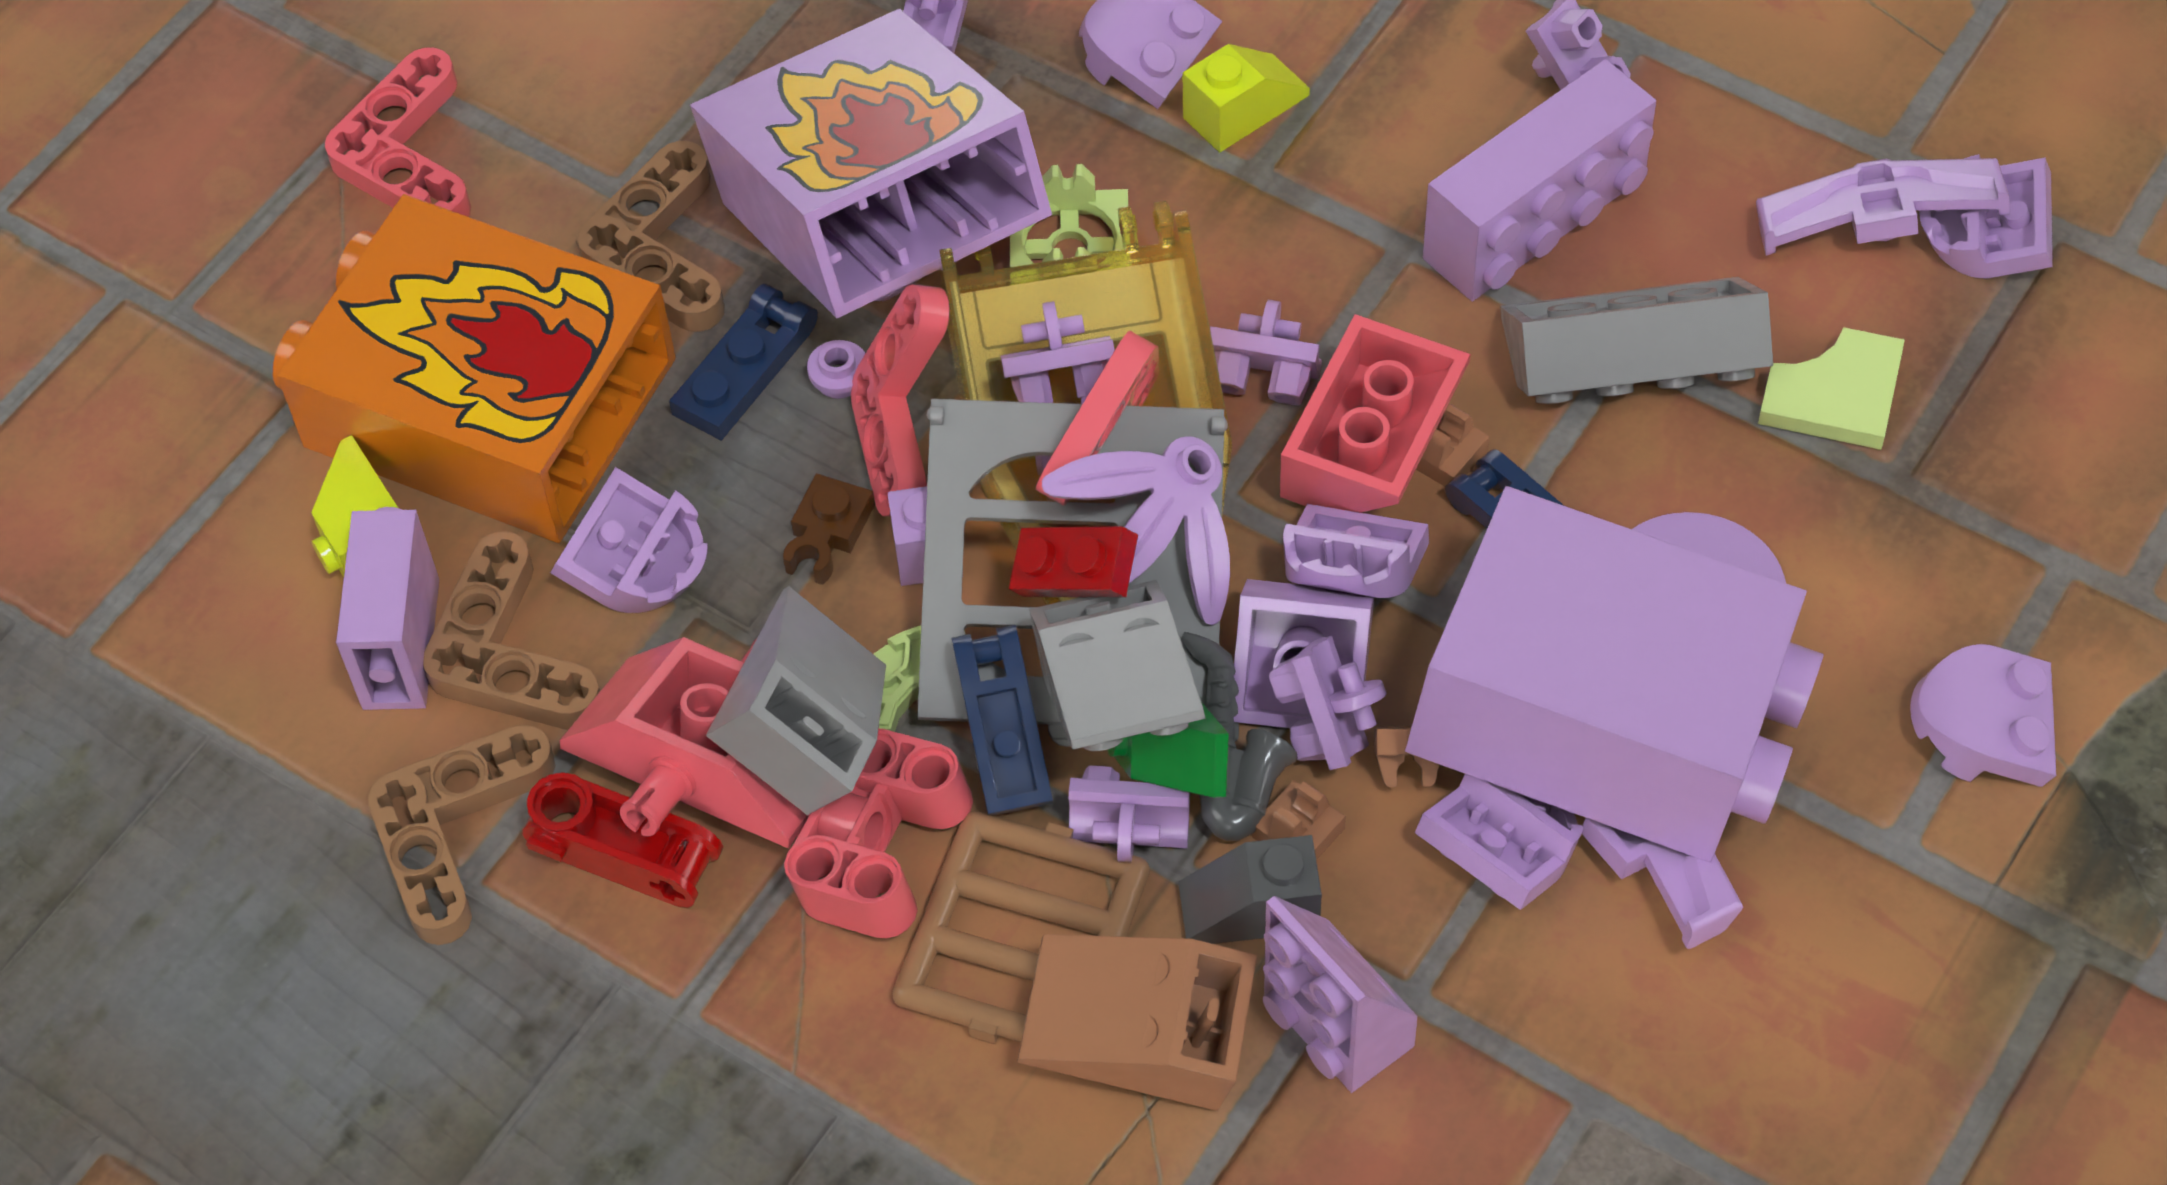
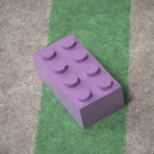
M1607 59L1598 63L1428 183L1423 259L1472 302L1489 289H1499L1504 286L1522 265L1535 256L1541 258L1547 255L1556 246L1559 239L1578 225H1588L1599 215L1605 205L1621 194H1631L1642 184L1648 172L1646 166L1650 141L1654 133L1652 127L1657 100Z

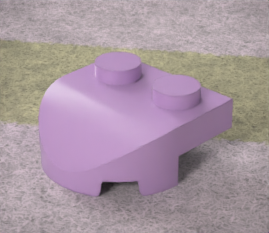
M1097 0L1082 21L1079 37L1083 38L1084 48L1087 53L1086 67L1102 85L1105 86L1111 76H1113L1148 103L1159 109L1182 78V72L1191 66L1214 35L1222 20L1194 0Z
M1978 154V155L1970 156V157H1967V158H1964V159H1981V158H1980V155ZM2046 158L2000 166L2010 198V215H1999L1997 209L1919 210L1921 225L1931 246L1939 257L1956 271L1975 278H1993L2053 267L2051 171Z
M615 467L550 573L612 610L624 613H641L662 607L687 590L704 565L707 555V543H703L702 533L697 523L698 512L676 490L671 498L667 499Z
M1307 504L1297 525L1286 524L1284 528L1283 544L1286 578L1288 581L1296 584L1376 598L1398 596L1410 586L1429 545L1428 524Z
M1971 645L1961 648L1944 658L1915 686L1910 704L1914 730L1919 739L1928 736L1936 748L1945 756L1941 766L1947 772L1970 782L1983 771H1987L2043 787L2056 776L2050 662L1992 645Z
M1465 774L1460 786L1422 814L1415 833L1439 850L1442 855L1457 863L1491 888L1498 896L1506 899L1521 910L1562 876L1584 826L1578 825L1576 817L1572 812Z

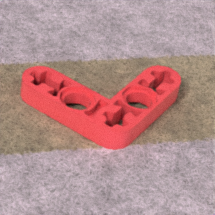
M433 47L421 48L407 55L330 131L325 140V149L332 170L338 177L394 208L403 194L432 204L431 196L438 200L434 205L469 217L471 205L463 180L451 171L403 145L456 90V75L450 56L446 52ZM390 106H400L406 109L403 116L393 121H383L377 118L380 111ZM397 168H406L413 172L409 179L399 184H389L383 181L384 176L388 172ZM452 197V201L447 203L446 201Z
M907 285L862 358L852 380L851 402L871 488L874 493L875 504L878 512L884 517H891L887 492L927 486L906 396L936 350L947 329L949 301L945 290L941 287Z
M1130 330L1125 334L1044 468L1036 485L1037 491L1063 506L1069 502L1070 499L1055 498L1045 493L1042 488L1043 478L1072 461L1098 454L1126 406H1142L1159 375V351L1157 345Z

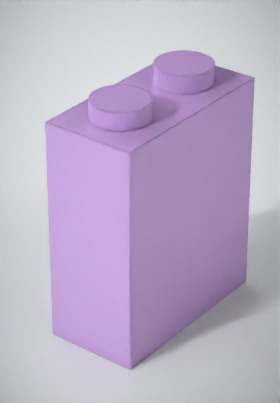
M382 507L375 511H352L336 644L362 710L426 708L429 681L424 670L423 660L424 651L435 627L439 576L416 510Z

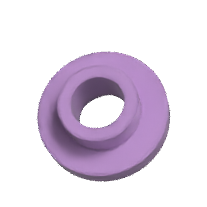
M833 340L818 346L811 353L807 362L808 376L811 383L822 394L830 398L841 399L851 396L853 376L865 352L855 343L845 340ZM837 364H844L841 367H831Z

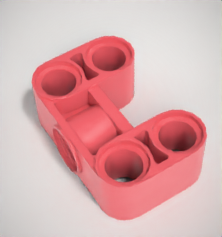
M878 728L877 742L852 792L810 813L794 845L786 855L784 862L785 873L808 916L824 923L875 938L886 939L900 935L912 925L918 911L916 899L900 864L894 857L885 853L901 820L932 829H946L962 822L967 814L971 812L973 804L972 793L957 756L950 748L942 744Z

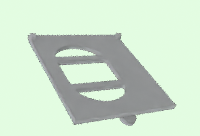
M931 399V406L927 411V418L930 420L918 720L969 722L956 665L952 637L966 635L964 630L967 627L1001 628L1016 625V628L1033 629L1029 609L1036 607L966 605L962 602L964 527L966 522L995 521L1124 527L1137 508L1151 495V491L1148 490L1129 496L1115 498L1116 501L1111 504L1068 502L1065 506L1058 502L994 500L970 497V493L988 473L1002 464L1028 456H1052L1082 404ZM1126 406L1098 454L1116 451H1139L1162 456L1166 447L1180 437L1191 436L1203 440L1216 452L1222 467L1221 482L1218 488L1211 493L1222 518L1224 432L1228 427V422L1224 417V409ZM1188 461L1190 468L1195 473H1198L1194 465ZM1182 518L1174 537L1166 549L1146 571L1130 582L1129 586L1157 580L1168 601L1180 640L1184 632H1189L1219 644L1220 621L1214 625L1205 623L1199 616L1195 605L1187 566L1184 519ZM1181 640L1200 700L1206 707L1208 666L1194 658ZM992 662L977 665L981 681L1006 676L1005 670ZM1027 676L1037 724H1048L1049 735L1058 745L1071 746L1043 677Z

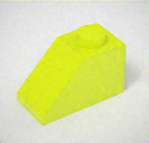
M1231 44L1225 45L1182 72L1183 119L1219 153L1310 96V88L1275 55Z
M352 435L340 441L311 512L320 537L311 541L313 548L328 574L339 569L343 577L352 511H375L382 507L398 508Z

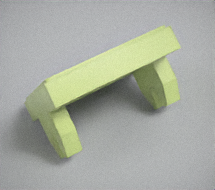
M1076 164L1073 177L1064 178L1059 165H1052L1042 176L1052 212L1051 216L1060 215L1061 228L1053 232L1048 239H1027L1028 232L1035 224L1010 235V287L1130 268L1128 189L1095 190V176L1083 164ZM1092 214L1101 218L1112 230L1113 237H1091L1087 231L1079 228V215ZM1070 238L1082 241L1087 246V250L1084 247L1077 248L1075 259H1064L1060 248H1054L1058 242ZM1095 257H1109L1104 264L1097 267V259ZM1031 259H1043L1042 269L1037 267Z

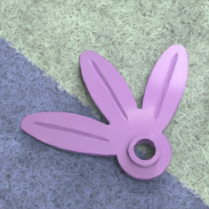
M1185 436L1170 443L1162 456L1139 451L1104 452L1072 461L1043 478L1042 488L1044 492L1049 496L1062 499H1111L1148 490L1151 491V495L1137 508L1124 526L1138 534L1129 583L1146 571L1166 549L1183 518L1187 566L1198 614L1209 625L1217 624L1220 621L1229 590L1230 553L1224 524L1219 509L1211 496V493L1218 488L1221 482L1222 467L1216 452L1209 444L1199 438ZM1188 461L1194 465L1198 473H1195L1190 468Z

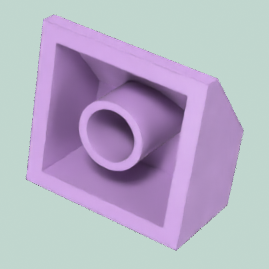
M1247 579L1240 595L1234 661L1236 670L1234 678L1238 685L1239 693L1235 697L1238 705V714L1234 717V722L1291 728L1297 721L1311 718L1305 698L1283 704L1276 699L1269 679V673L1279 664L1297 656L1316 639L1332 636L1341 664L1345 665L1355 662L1362 682L1366 680L1374 597L1307 585Z

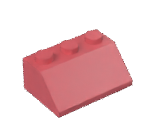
M1354 314L1281 453L1280 497L1303 506L1312 504L1359 513L1399 504L1470 362L1471 354Z

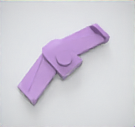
M1886 158L1857 163L1852 168L1759 198L1756 201L1760 233L1766 256L1776 253V246L1851 221L1857 244L1889 241L1896 237L1918 234L1916 210L1997 209L1999 215H2010V198L1999 162L1996 158L1892 161Z
M1585 817L1582 835L1621 880L1647 867L1683 934L1682 941L1687 949H1692L1724 932L1744 908L1715 853L1710 863Z

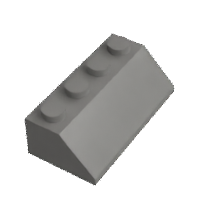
M1740 277L1500 306L1501 320L1517 387L1526 395L1535 396L1537 403L1569 401L1573 399L1572 391L1596 388V394L1600 396L1623 395L1634 391L1633 383L1656 380L1657 387L1659 388L1687 387L1694 384V376L1717 373L1718 380L1722 381L1745 380L1755 377V368L1773 366L1768 292Z

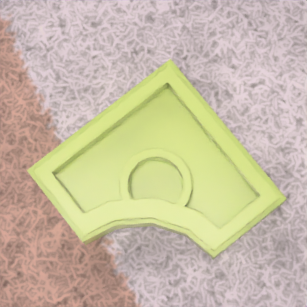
M1843 327L1835 345L1818 358L1797 364L1773 363L1768 376L1758 424L1881 450L1905 340Z

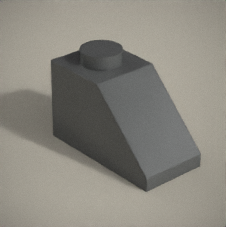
M1312 835L1245 842L1180 880L1179 894L1185 938L1211 944L1264 938L1266 927V901L1273 896L1321 916L1322 893Z

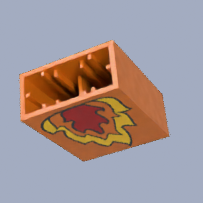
M403 194L376 234L366 230L361 231L349 241L341 255L337 268V290L314 323L300 320L295 322L286 331L275 353L273 380L275 385L284 393L303 447L334 458L340 441L352 435L377 475L560 544L674 363L676 355L662 290L659 284Z

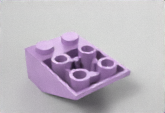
M1276 896L1266 901L1265 965L1263 966L1265 974L1264 1006L1272 1019L1281 1028L1288 1030L1292 1027L1308 1044L1306 1049L1310 1059L1325 1077L1332 1079L1336 1076L1353 1093L1415 1046L1418 1016L1328 919Z

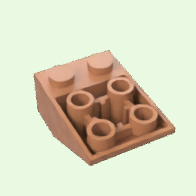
M1044 934L1041 940L1017 1063L1218 1111L1237 1080L1257 955L1189 938Z

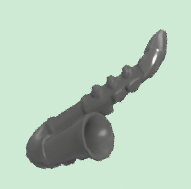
M1184 632L1181 638L1182 642L1191 655L1202 664H1206L1209 669L1206 708L1229 733L1226 797L1213 798L1199 795L1202 818L1216 837L1225 841H1239L1256 831V825L1266 814L1276 779L1286 767L1296 762L1298 759L1297 752L1279 736L1261 729L1249 730L1246 734L1245 750L1236 749L1235 742L1239 739V725L1234 722V717L1238 714V705L1235 697L1238 695L1239 689L1234 678L1236 670L1232 655L1208 638Z

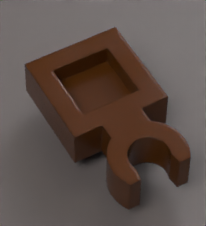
M816 473L791 520L793 535L797 537L791 540L784 549L783 560L786 573L793 575L801 561L815 559L817 560L813 568L815 582L821 585L827 582L833 572L831 555L833 549L851 553L875 506L873 491Z

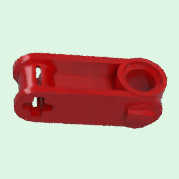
M564 772L549 774L538 780L531 788L527 798L529 819L522 830V834L527 841L526 846L529 850L550 857L553 860L562 861L674 906L689 908L694 905L698 897L697 883L709 861L718 860L724 846L714 833L695 822L672 813L668 814L660 824L659 830L652 836L641 835V829L648 822L647 818L636 832L632 831L620 816L621 806L630 797L584 780L575 774ZM561 813H576L573 818L567 821H552L554 817Z

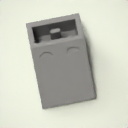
M1157 580L1128 586L1126 598L1079 597L1029 609L1043 679L1073 750L1083 747L1089 751L1107 750L1119 745L1125 737L1146 732L1161 736L1171 735L1186 729L1189 722L1205 719L1204 709L1168 601Z
M788 586L783 589L706 736L806 815H809L852 792L877 742L886 664Z

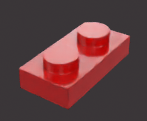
M1123 526L1021 528L1009 590L1023 597L1126 598L1138 534Z

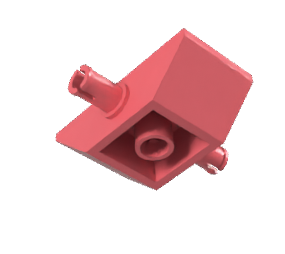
M685 637L629 657L560 739V749L641 784L630 799L624 802L620 808V816L623 822L632 831L636 832L647 818L648 822L641 829V835H654L671 810L681 801L786 848H789L800 834L809 815H806L706 736L757 638L740 661Z

